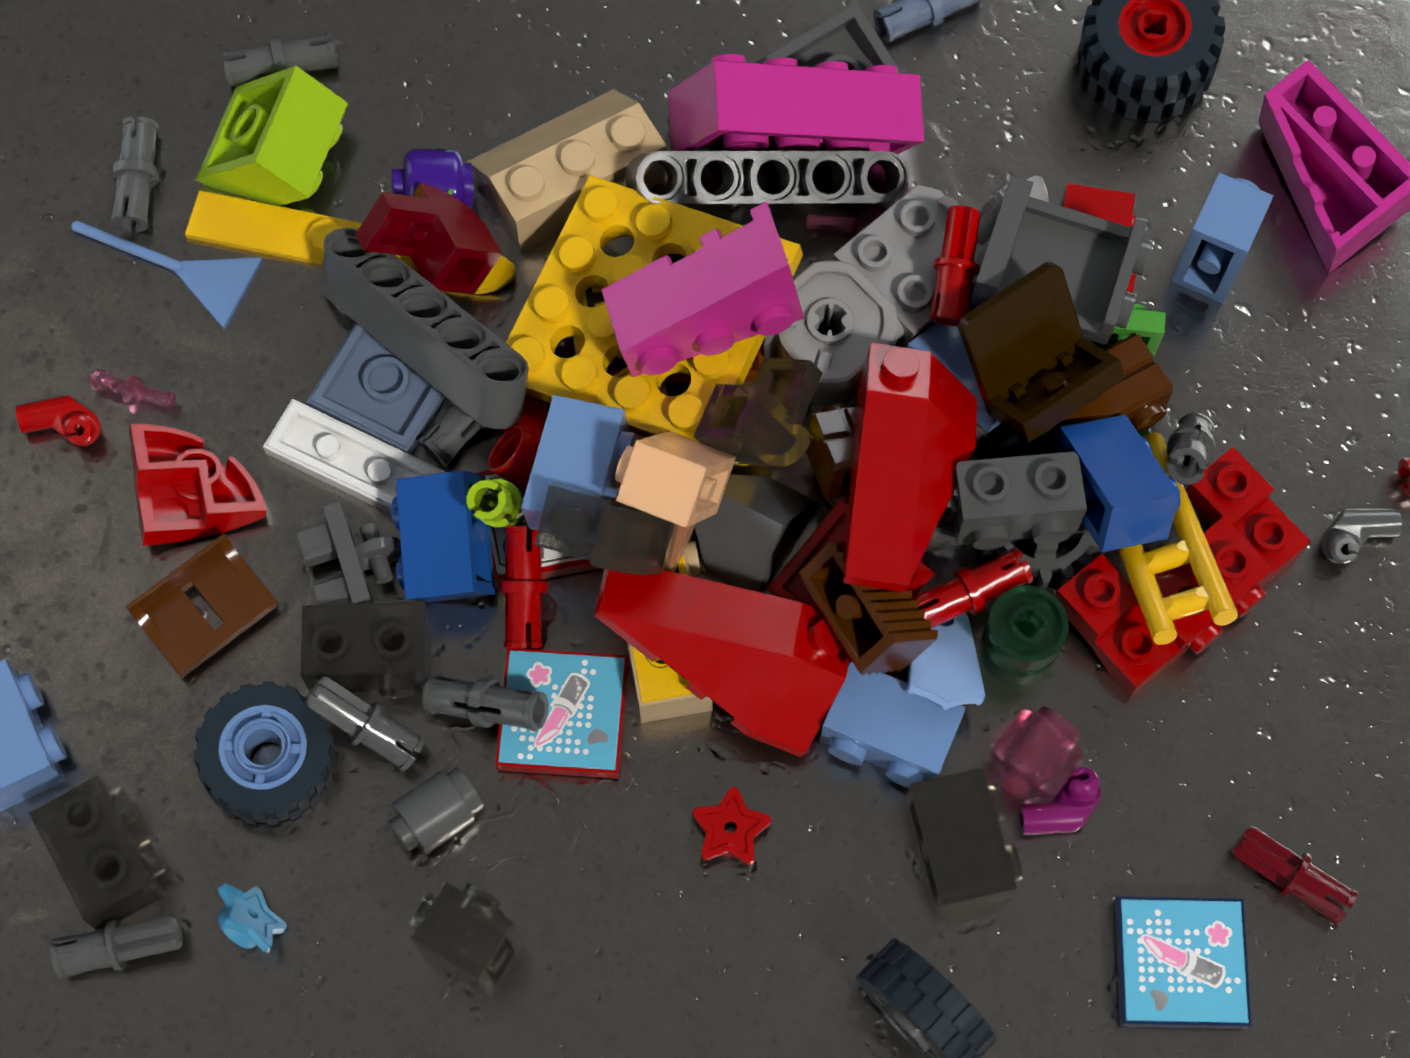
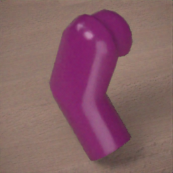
M1086 767L1074 768L1066 775V782L1052 803L1020 805L1019 821L1022 835L1072 833L1081 829L1099 805L1102 796V789L1099 786L1100 779L1096 772Z

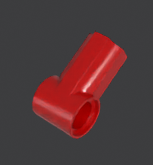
M529 395L525 396L524 413L521 421L513 427L504 429V434L493 447L488 460V468L504 480L512 482L524 494L551 403Z

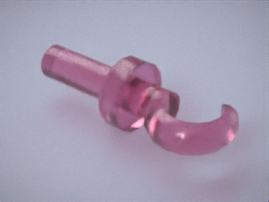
M99 369L92 371L88 375V383L95 391L101 392L105 384L112 389L113 393L123 395L125 404L135 406L140 400L172 408L175 404V394L146 387L142 378L131 376L126 382L120 380L109 371Z

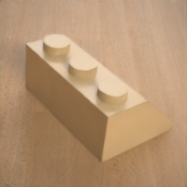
M613 89L467 162L472 163L475 179L520 253H523L561 233L589 175L626 187L624 176L630 161L642 153L667 151V145L640 103ZM654 161L649 164L644 172L643 178L647 189L667 180L666 170L658 162Z

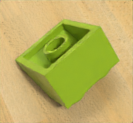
M297 66L237 86L196 180L204 186L275 206H282L309 198L321 184L323 178L321 168L329 149L336 144L341 136L343 126L340 122L348 102Z

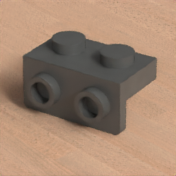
M1064 452L961 461L956 465L955 476L959 503L953 520L956 545L973 544L975 549L990 550L1007 545L1009 540L1033 538L1037 544H1055L1065 541L1070 535L1077 533L1087 510L1080 461L1077 453Z

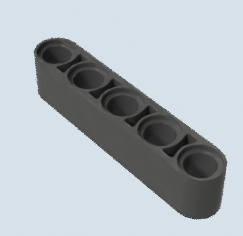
M655 151L642 153L634 157L626 167L624 176L626 187L636 190L646 200L658 204L663 201L653 200L652 198L658 197L676 204H762L766 201L768 204L887 203L895 201L903 195L908 187L910 178L908 166L903 158L896 153L888 151ZM654 161L661 164L667 173L666 186L658 194H653L647 189L643 178L647 166ZM710 161L719 166L723 176L722 185L713 194L704 189L700 179L702 169ZM766 161L774 166L778 176L776 186L769 193L761 190L757 182V172ZM820 162L825 163L829 167L832 175L831 184L823 193L816 189L812 179L813 170ZM875 162L882 166L886 177L883 187L878 192L871 189L867 179L868 170Z
M342 228L327 234L323 244L322 293L328 300L477 423L492 429H506L515 426L521 421L524 413L529 371L528 363L522 355L396 255L364 251L355 235L358 229Z

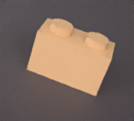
M670 431L637 440L634 447L628 446L624 450L618 463L615 480L622 484L616 501L687 528L717 514L736 456Z

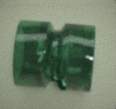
M1030 585L1013 587L998 597L990 609L978 647L981 662L990 675L1002 683L1014 686L1034 684L1047 675L1066 641L1069 627L1066 610L1058 598L1043 588Z

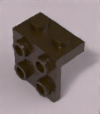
M1053 262L1043 263L964 315L959 322V333L988 414L1029 443L1050 431L1056 424L1087 403L1094 401L1102 393L1125 378L1120 359L1083 337L1063 269Z

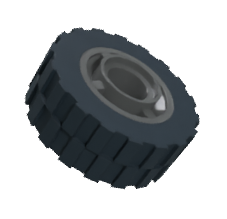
M891 939L856 975V979L863 991L882 1011L891 1025L909 1043L929 1058H981L996 1042V1036L990 1029L989 1024L963 994L942 973L928 963L925 958L913 951L905 943H901L898 939Z

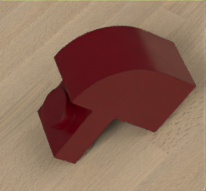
M422 183L419 184L412 196L382 192L355 234L364 251L411 257L421 276L440 291L474 295L502 255L490 231L473 210L451 194Z

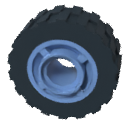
M263 681L262 685L252 686V683L242 685L240 690L231 694L227 692L219 698L220 702L213 709L210 707L203 716L205 721L201 728H197L195 735L197 750H193L194 762L199 771L197 773L215 804L218 803L224 813L232 818L237 816L242 818L244 823L256 825L257 822L267 823L268 826L280 824L279 821L289 818L292 821L302 816L301 812L308 807L313 808L320 801V794L324 789H328L332 781L330 774L332 768H335L336 755L334 752L335 744L328 721L307 708L305 704L307 696L304 697L299 694L297 688L289 685L282 687L276 685L275 682ZM272 742L282 747L278 758L270 764L257 765L250 761L252 751L262 743Z

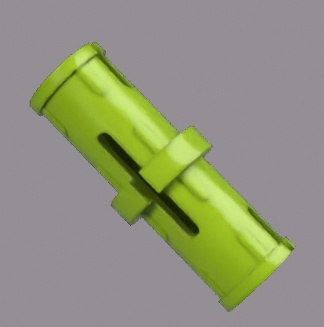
M503 479L480 480L469 489L466 497L467 507L469 510H475L476 513L473 515L486 525L501 528L517 525L525 519L521 509L524 499L522 496L523 492L512 482Z

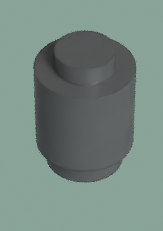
M455 767L446 774L441 770L391 803L390 805L395 816L387 821V823L407 852L417 847L426 856L474 823L473 815L482 810L484 804L469 779L458 767Z

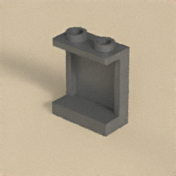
M1011 175L970 303L980 306L1043 263L1053 262L1063 269L1083 337L1107 345L1115 326L1126 329L1137 295L1127 292V287L1132 273L1142 276L1151 252L1153 241L1143 239L1148 219L1136 216L1132 226H1124L1030 197L1034 182Z

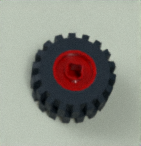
M1092 0L1085 13L1078 50V60H1081L1079 66L1081 79H1089L1087 91L1094 99L1103 93L1105 95L1104 108L1113 113L1118 105L1126 108L1124 118L1136 120L1137 112L1147 113V121H1160L1162 111H1167L1172 118L1182 114L1185 103L1193 107L1201 99L1203 90L1207 91L1212 82L1225 39L1223 38L1226 28L1224 16H1218L1221 7L1218 0Z

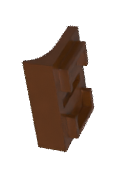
M222 534L125 607L182 679L271 612L279 603L237 552L227 536ZM193 585L223 621L224 624L216 630L211 627L184 593Z

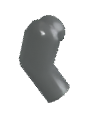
M1398 508L1343 510L1323 534L1321 543L1323 554L1333 563L1348 564L1358 558L1360 555L1358 552L1368 538L1399 537L1402 530L1400 510Z

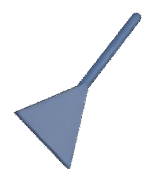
M74 221L71 224L72 230L173 270L223 330H225L263 261L262 257L178 261L83 222Z

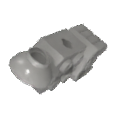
M1035 175L1026 179L1034 182L1030 197L1049 202L1048 191L1042 177ZM918 184L834 253L833 261L813 262L793 279L805 319L793 322L788 329L781 333L765 336L763 352L768 367L774 366V361H777L779 375L790 391L805 401L807 397L812 398L810 414L819 413L823 408L832 404L845 403L857 395L859 381L871 342L907 348L909 342L935 324L929 320L937 270L932 266L934 259L941 258L948 209L953 205H960L956 200L944 195L940 190ZM1008 184L997 191L980 211V223L974 262L979 264L980 269ZM974 275L970 296L973 294L978 275Z

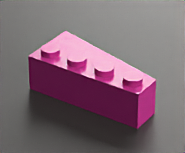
M723 54L712 57L710 64L668 90L671 151H695L701 146H718V151H759L768 148L769 145H774L775 151H818L820 145H825V151H888L899 154L924 142L920 75L898 73V67L893 65H877L868 67L864 71L848 70V64L840 61L823 62L814 67H801L797 65V60L793 58H774L764 61L763 64L746 63L745 56L740 54Z

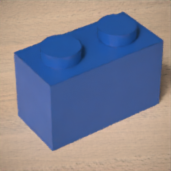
M1122 415L1060 427L1055 453L1075 452L1079 456L1087 505L1082 522L1101 552L1168 539L1175 512L1180 507L1179 488L1175 480L1167 476L1152 454L1149 442L1146 438L1139 435L1128 417Z
M462 470L395 479L397 495L392 500L391 511L394 525L400 531L402 554L397 559L396 573L399 585L405 591V600L429 603L495 595L490 526L473 515L476 512L473 509H468L466 499L468 491L473 484L480 480H486L485 476Z

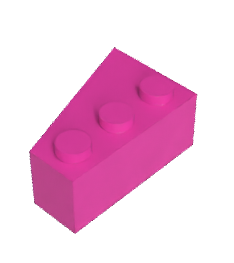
M1309 59L1265 93L1258 123L1325 269L1330 274L1410 210V162Z
M767 201L750 210L753 218L752 222L722 237L721 231L717 228L702 235L700 240L703 248L675 263H672L671 258L665 255L602 289L621 354L632 377L641 374L658 375L667 372L679 361L700 354L708 356L720 354L730 349L735 342L758 334L764 336L775 335L788 329L793 322L805 319L790 266Z

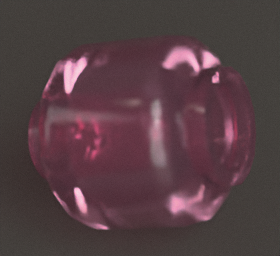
M1042 706L1038 712L1028 709L1021 710L1015 715L990 751L993 762L1001 770L995 778L996 781L1012 795L1023 801H1026L1031 793L1044 799L1055 797L1084 758L1083 750L1078 743L1079 738L1082 736L1080 731L1067 719L1048 707Z

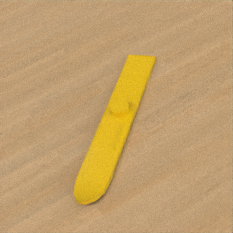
M199 190L185 236L188 239L323 266V244L327 234L342 228L359 229L362 223ZM396 255L419 273L411 257ZM501 255L475 294L498 291L511 283L516 276V266L509 259Z

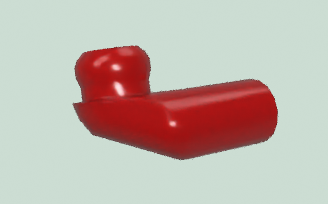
M64 395L16 406V418L22 434L53 428L70 443L78 446H87L98 438L101 431L97 415L72 396Z

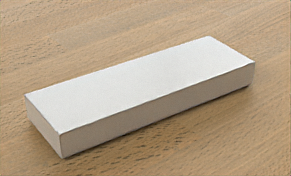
M294 399L290 401L263 446L266 455L391 515L392 500L397 495L395 479L446 473L442 469Z

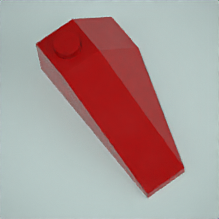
M870 343L857 389L843 583L906 593L945 508H947L957 486L955 476L956 465L961 461H970L975 450L977 398L932 352Z
M610 558L605 564L594 616L649 660H662L688 681L685 688L700 700L706 696L733 716L734 718L730 723L746 736L799 757L807 752L846 679L849 663L847 652L819 609L803 602L616 558Z

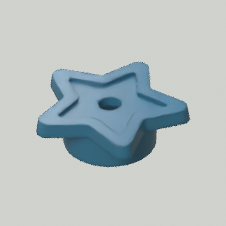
M227 883L217 888L218 893L226 904L218 913V922L225 935L241 947L254 948L258 945L261 950L267 952L273 944L272 934H282L287 928V924L268 909L262 891L258 887H254L244 893Z

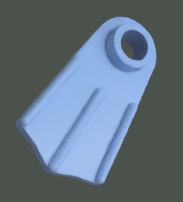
M964 613L932 628L938 630L937 640L909 664L908 694L914 693L942 706L943 710L965 704L981 705L985 698L969 618Z

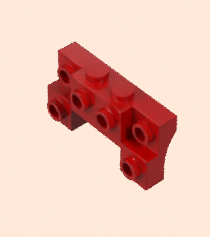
M1232 447L1204 470L1203 473L1205 474L1200 481L1188 485L1186 492L1191 504L1212 525L1204 532V535L1238 612V617L1242 618L1266 597L1267 593L1261 587L1300 556L1311 540L1270 499L1275 489ZM1103 554L1099 555L1060 587L1052 600V603L1092 647L1110 677L1129 697L1133 696L1187 649L1190 648L1198 655L1224 631L1219 625L1214 623L1208 609L1174 620L1173 623L1177 631L1175 640L1164 645L1154 643L1132 585ZM1190 563L1154 575L1163 598L1199 587Z

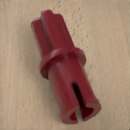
M1250 826L1247 828L1234 846V857L1279 886V894L1281 896L1293 895L1330 919V922L1334 925H1338L1346 917L1347 913L1343 911V907L1327 898L1326 895H1330L1350 909L1357 899V890L1349 888L1312 864V856L1305 852L1301 856L1257 827Z

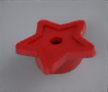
M731 787L718 806L696 807L691 814L706 833L700 856L705 861L724 855L734 856L746 865H752L755 862L754 838L772 823V819L768 814L747 809L737 787ZM729 822L734 823L737 827L733 833H728L725 830V825Z

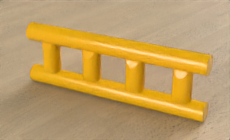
M1153 432L1145 435L1144 438L1149 442L1152 454L1167 476H1170L1167 470V462L1169 461L1167 445L1162 434ZM1177 483L1180 492V507L1175 512L1173 524L1180 541L1147 552L1144 551L1142 544L1118 549L1152 639L1158 645L1168 644L1177 637V631L1173 623L1174 620L1208 609L1214 623L1217 625H1228L1238 617V612L1185 487ZM1190 563L1199 587L1163 598L1154 575Z

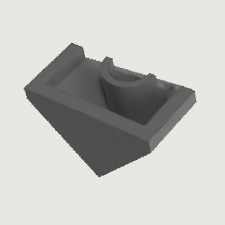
M730 474L717 514L696 523L694 527L707 576L726 585L764 593L815 511L817 501L768 476Z

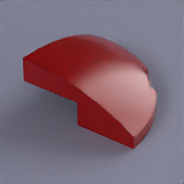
M130 424L134 486L143 546L208 537L248 525L266 517L267 509L259 487L248 471L234 457H228L227 466H225L213 453L203 449L204 438L165 426Z

